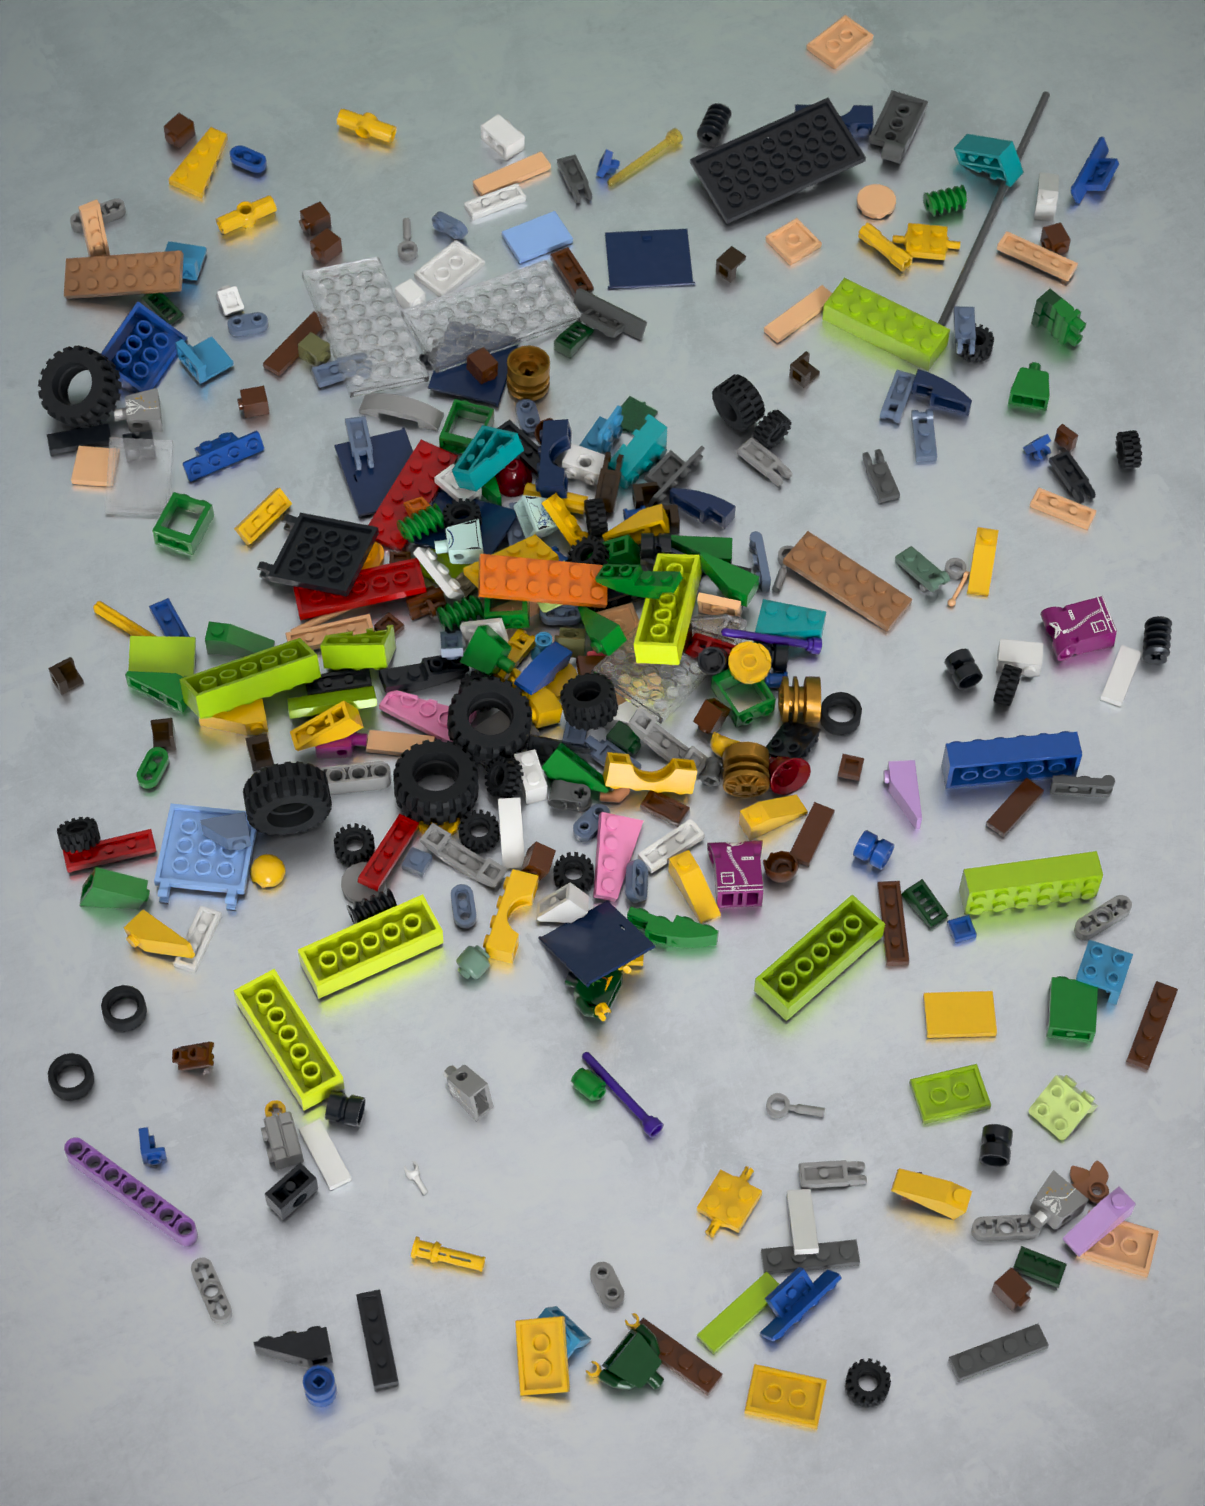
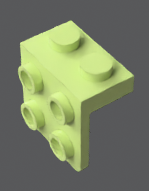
M1056 1075L1029 1108V1114L1060 1140L1067 1139L1087 1113H1093L1098 1107L1093 1102L1095 1098L1086 1090L1081 1092L1075 1087L1077 1085L1076 1081L1068 1075H1065V1077Z

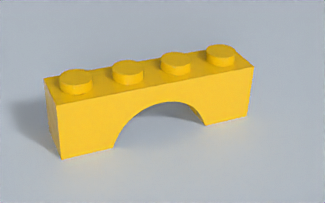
M607 752L603 771L605 786L613 789L631 788L635 791L652 790L657 793L674 792L679 795L685 793L693 794L697 775L694 760L672 758L660 770L643 771L634 766L629 754Z
M512 869L510 877L506 876L503 885L504 895H500L497 901V915H493L491 918L490 935L486 934L483 942V948H486V953L490 958L513 964L519 946V934L510 927L508 920L517 909L533 905L539 887L538 875Z

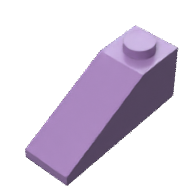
M915 760L888 761L887 770L883 771L884 783H888L889 793L914 828L920 829L922 813Z
M1117 1187L1075 1225L1062 1240L1080 1257L1132 1214L1136 1203L1120 1187Z

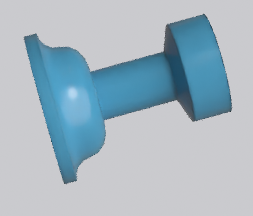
M540 632L535 636L536 646L531 652L532 660L552 644V636L548 632Z

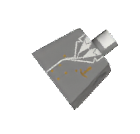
M158 388L127 395L125 397L126 408H119L114 411L115 421L127 420L129 431L131 432L147 430L163 432Z
M451 1065L445 1069L443 1076L447 1079L452 1097L475 1121L494 1107L488 1083L467 1065H462L458 1069Z
M1053 1170L1030 1206V1209L1035 1213L1031 1217V1222L1037 1228H1042L1047 1223L1053 1229H1058L1081 1214L1089 1199Z

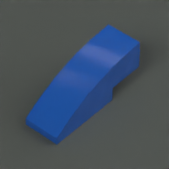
M556 641L553 642L522 671L515 680L514 685L533 695L554 681L556 673L568 666L573 652Z

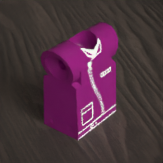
M1103 596L1066 605L1064 608L1049 607L1040 613L1046 631L1053 639L1052 646L1059 661H1064L1075 653L1078 655L1114 647L1117 630Z
M763 840L741 841L737 843H707L708 856L714 868L716 904L718 908L762 906L763 880L760 858Z

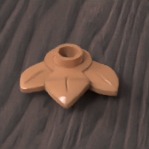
M1095 1161L1090 1170L1071 1166L1070 1178L1073 1183L1071 1185L1088 1198L1089 1201L1099 1203L1109 1195V1188L1106 1185L1109 1175L1101 1162ZM1093 1190H1098L1101 1194L1095 1195Z

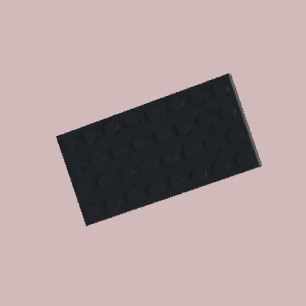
M825 98L691 158L690 164L726 224L857 166L865 162L866 157L830 99Z

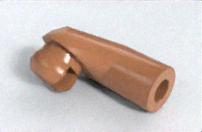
M619 788L607 793L600 792V802L620 803L630 793L631 789Z

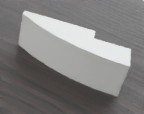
M520 797L498 799L502 865L508 870H521L525 859Z

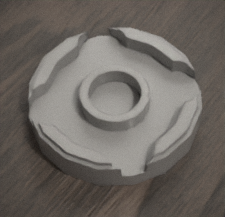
M368 862L353 864L346 869L342 876V891L352 903L357 901L362 905L363 898L370 902L371 895H375L378 898L380 891L384 893L386 891V880L378 892L358 883V877Z

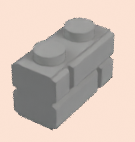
M291 1112L264 1118L265 1127L261 1128L264 1142L269 1141L270 1148L266 1149L269 1162H274L276 1169L297 1165L300 1162L303 1163V1154Z

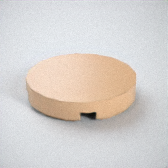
M871 184L862 188L858 193L857 207L862 211L863 215L873 219H881L885 215L893 213L896 207V196L886 186Z

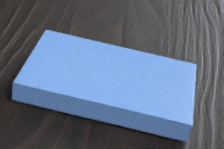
M555 211L502 231L503 239L519 264L573 243L572 236Z

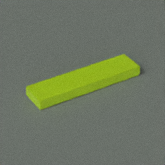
M765 1272L697 1334V1338L714 1355L768 1306L765 1298L780 1284L768 1272Z

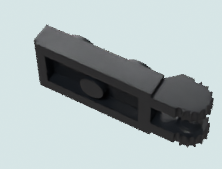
M1068 450L1049 458L1050 465L1067 489L1072 492L1073 498L1077 503H1084L1085 500L1080 491L1082 487L1089 499L1096 497L1095 490L1089 483L1088 477Z
M531 734L529 735L527 751L535 749L538 759L547 761L560 743H563L570 750L582 754L589 753L590 748L582 745H573L574 743Z

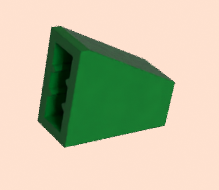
M95 867L82 886L79 905L86 907L139 909L143 902L146 903L149 898L148 880Z

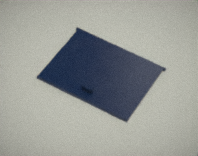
M688 229L605 232L610 285L608 289L695 285L692 276Z
M450 323L428 389L494 404L498 407L507 381V359L509 354L518 347L520 338L508 337ZM485 347L498 362V375L493 380L480 384L466 369L467 356Z
M405 427L401 430L370 437L373 448L374 468H369L367 465V455L359 456L362 463L361 470H356L349 442L334 445L359 517L376 513L413 453Z
M439 489V494L431 506L433 507L434 503H436L441 512H443V508H447L446 504L450 503L452 505V500L454 499L444 490ZM473 499L476 504L478 503L481 511L482 525H480L483 552L484 554H494L516 520V512L514 509ZM460 516L456 519H465L469 516ZM436 525V533L428 529L429 536L421 532V540L413 536L414 544L435 549L434 541L447 540L445 527L441 529L438 525Z
M608 900L589 910L584 917L572 923H565L544 936L538 937L587 987L598 979L656 948Z

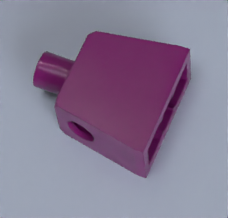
M356 731L346 738L315 746L317 759L351 758L354 746L367 747L368 734L357 733Z

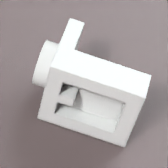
M230 285L219 289L216 299L220 302L224 316L244 310L236 286L230 287Z

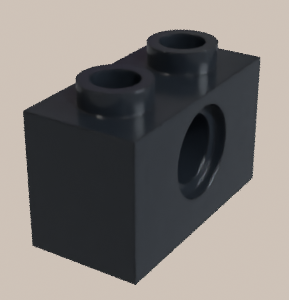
M300 1162L265 1193L267 1205L284 1220L318 1190L317 1178Z

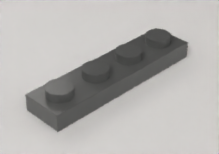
M857 1239L818 1243L819 1253L794 1255L793 1246L761 1249L763 1273L794 1272L798 1267L803 1268L805 1271L859 1266L860 1258Z
M1039 1323L952 1355L948 1360L958 1382L1045 1350L1049 1344Z

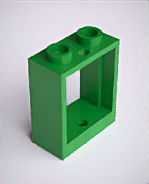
M454 399L439 436V447L451 453L462 455L461 452L466 450L472 439L452 434L458 417L485 423V426L492 427L494 424V409L485 405L481 406L465 400Z
M173 492L152 530L154 542L194 555L214 518L212 504L205 500L192 498L187 494ZM177 507L200 514L190 535L166 528Z
M485 597L484 619L502 618L505 629L530 627V601H522V610L491 612L492 598Z
M728 669L712 676L711 689L718 700L731 709L729 717L736 728L741 725H748L754 719L761 716H768L775 710L776 698L764 680L751 685L763 702L738 712L725 690L742 682L736 680Z

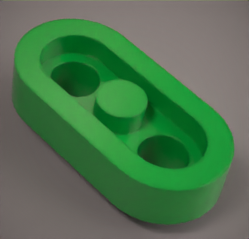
M154 747L147 752L136 774L138 784L141 787L149 789L159 783L169 763L168 753L165 749Z

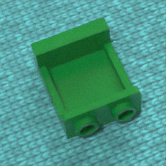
M1065 976L1052 977L1049 985V1022L1046 1037L1093 1042L1096 1033L1098 987L1075 979H1069Z

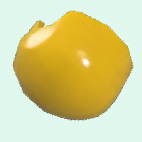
M713 732L710 745L712 751L717 756L723 758L725 748L740 741Z
M272 854L260 855L253 861L250 869L252 882H256L262 888L275 887L282 882L285 876L284 863Z

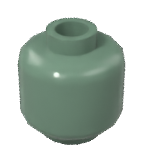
M478 945L475 947L468 946L456 960L457 965L460 967L457 971L467 980L469 977L479 979L490 967V961L488 960L490 956Z

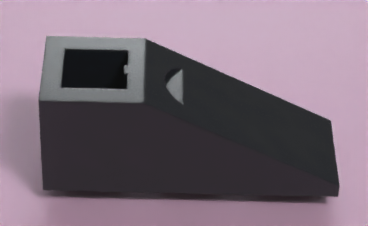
M313 1326L308 1328L307 1331L299 1333L289 1331L284 1333L283 1336L275 1338L265 1336L253 1342L256 1354L310 1368L333 1363L327 1327Z

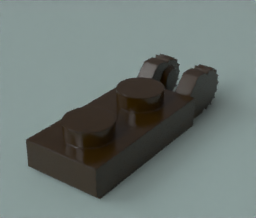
M606 452L603 467L600 469L595 499L602 498L606 512L614 513L622 476L621 469L624 455L619 454L616 461V469L610 470L608 468L612 456L611 452Z

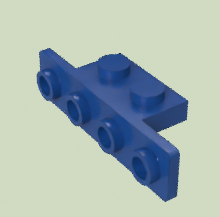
M1099 137L1078 177L1071 186V195L1074 197L1075 203H1081L1087 191H1105L1119 166L1117 158H1106L1109 149L1104 137Z
M258 431L240 438L232 432H226L212 441L202 442L200 446L194 448L197 456L183 462L182 465L187 479L191 482L264 450V445Z
M798 1267L765 1298L776 1318L760 1332L762 1337L771 1341H776L783 1337L787 1329L800 1321L803 1314L811 1307L817 1305L819 1299L828 1291L835 1288L836 1283L842 1279L841 1275L834 1271L826 1270L812 1282L806 1271Z

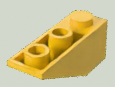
M516 668L512 670L508 681L513 683L512 687L514 689L517 687L514 685V682L522 673ZM543 687L533 695L522 690V696H527L529 700V706L532 709V722L536 729L560 723L563 708L554 692L546 687Z

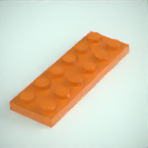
M480 554L478 597L606 608L607 587L597 583L595 580L603 565Z

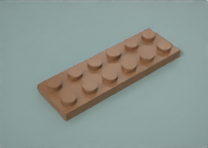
M180 250L66 258L64 297L66 299L180 292L182 291L184 253Z
M809 531L804 534L783 559V564L886 632L891 629L912 603V598Z

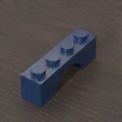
M795 104V111H794V112H796V111H798V110H801V109H803V108H805V107H807V106H810V105H797V104ZM853 105L847 114L840 116L852 136H870L874 124L873 105Z
M568 419L543 421V429L540 430L542 446L538 447L540 462L537 463V473L539 479H536L535 485L536 491L540 492L542 498H549L555 493L562 499L567 498L568 479L565 469L554 465V461L562 452L571 449L572 430Z

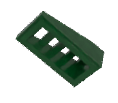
M150 293L141 298L142 305L171 326L184 316L164 293ZM162 303L163 306L160 309H157L156 307H158ZM167 308L170 309V310H169L168 312H166L164 315L162 314V312H163L165 309H167ZM172 313L176 314L172 319H167Z
M575 321L554 340V350L571 358L594 332V329L579 321Z
M923 879L902 893L905 901L929 928L949 916ZM919 891L921 895L915 897L914 894ZM925 898L927 901L921 905L919 901ZM931 905L933 908L926 912L924 908ZM937 911L939 915L931 919L929 915Z

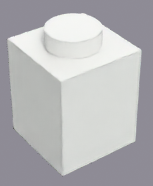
M412 279L395 288L396 302L410 316L421 311L426 306V293Z

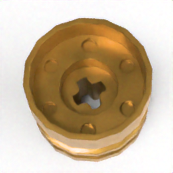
M529 345L518 347L509 354L507 359V388L515 398L535 401L542 398L548 392L550 387V359L544 350Z
M782 676L778 692V709L782 722H788L789 712H792L793 722H797L799 713H803L805 722H820V677L806 676L803 686H799L797 676H793L792 686H789L788 676Z
M738 742L725 748L723 751L724 790L730 795L743 798L756 797L767 792L770 787L768 749L754 742Z

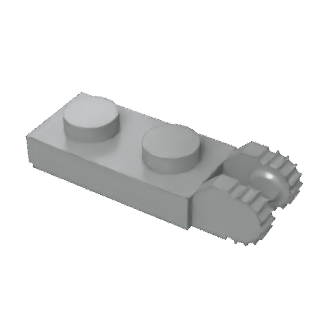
M752 437L737 449L739 456L764 476L769 477L770 481L777 486L783 484L780 475L787 479L792 476L791 470L782 463V460Z
M861 1161L799 1163L798 1166L801 1189L848 1186V1184L857 1186L867 1182L865 1175L848 1176V1171L855 1172L865 1169V1162Z

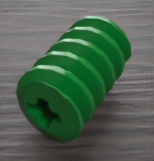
M964 185L960 187L954 186L952 189L946 188L945 191L939 189L937 192L931 191L930 194H923L925 210L930 212L932 217H935L936 210H938L940 215H943L944 208L947 213L951 212V207L957 212L958 205H960L962 210L966 208L967 194Z
M434 503L433 507L427 506L426 511L421 509L418 514L412 513L411 518L406 516L403 521L397 520V527L404 539L414 543L413 536L421 540V532L429 536L428 529L436 533V525L444 529V519L439 506Z
M471 595L469 600L462 598L461 603L454 601L453 607L450 604H446L445 610L442 607L437 608V616L443 631H445V627L453 631V624H456L460 629L461 621L468 622L469 618L477 621L478 615L482 620H485L483 605L478 596L475 598Z

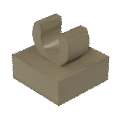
M460 573L455 578L461 585L460 589L465 594L462 598L469 600V596L473 595L478 588L464 573Z

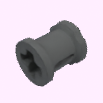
M709 757L705 761L706 769L701 775L700 780L708 786H718L720 784L719 776L721 770L724 769L723 761L715 757Z

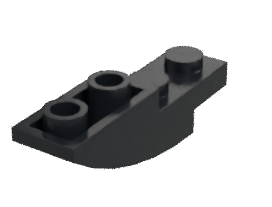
M439 655L422 658L419 664L381 669L378 675L385 692L403 690L405 693H412L451 681L469 672L470 668L460 662L462 656L455 660H449Z

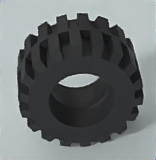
M734 374L712 391V400L717 412L735 430L744 431L765 415V405L760 393L744 376Z
M599 673L576 675V678L569 679L568 683L563 685L560 699L565 720L570 726H575L578 730L583 728L584 731H589V729L597 730L598 727H605L607 722L611 723L614 720L613 717L617 715L618 702L614 684L605 675L599 676Z

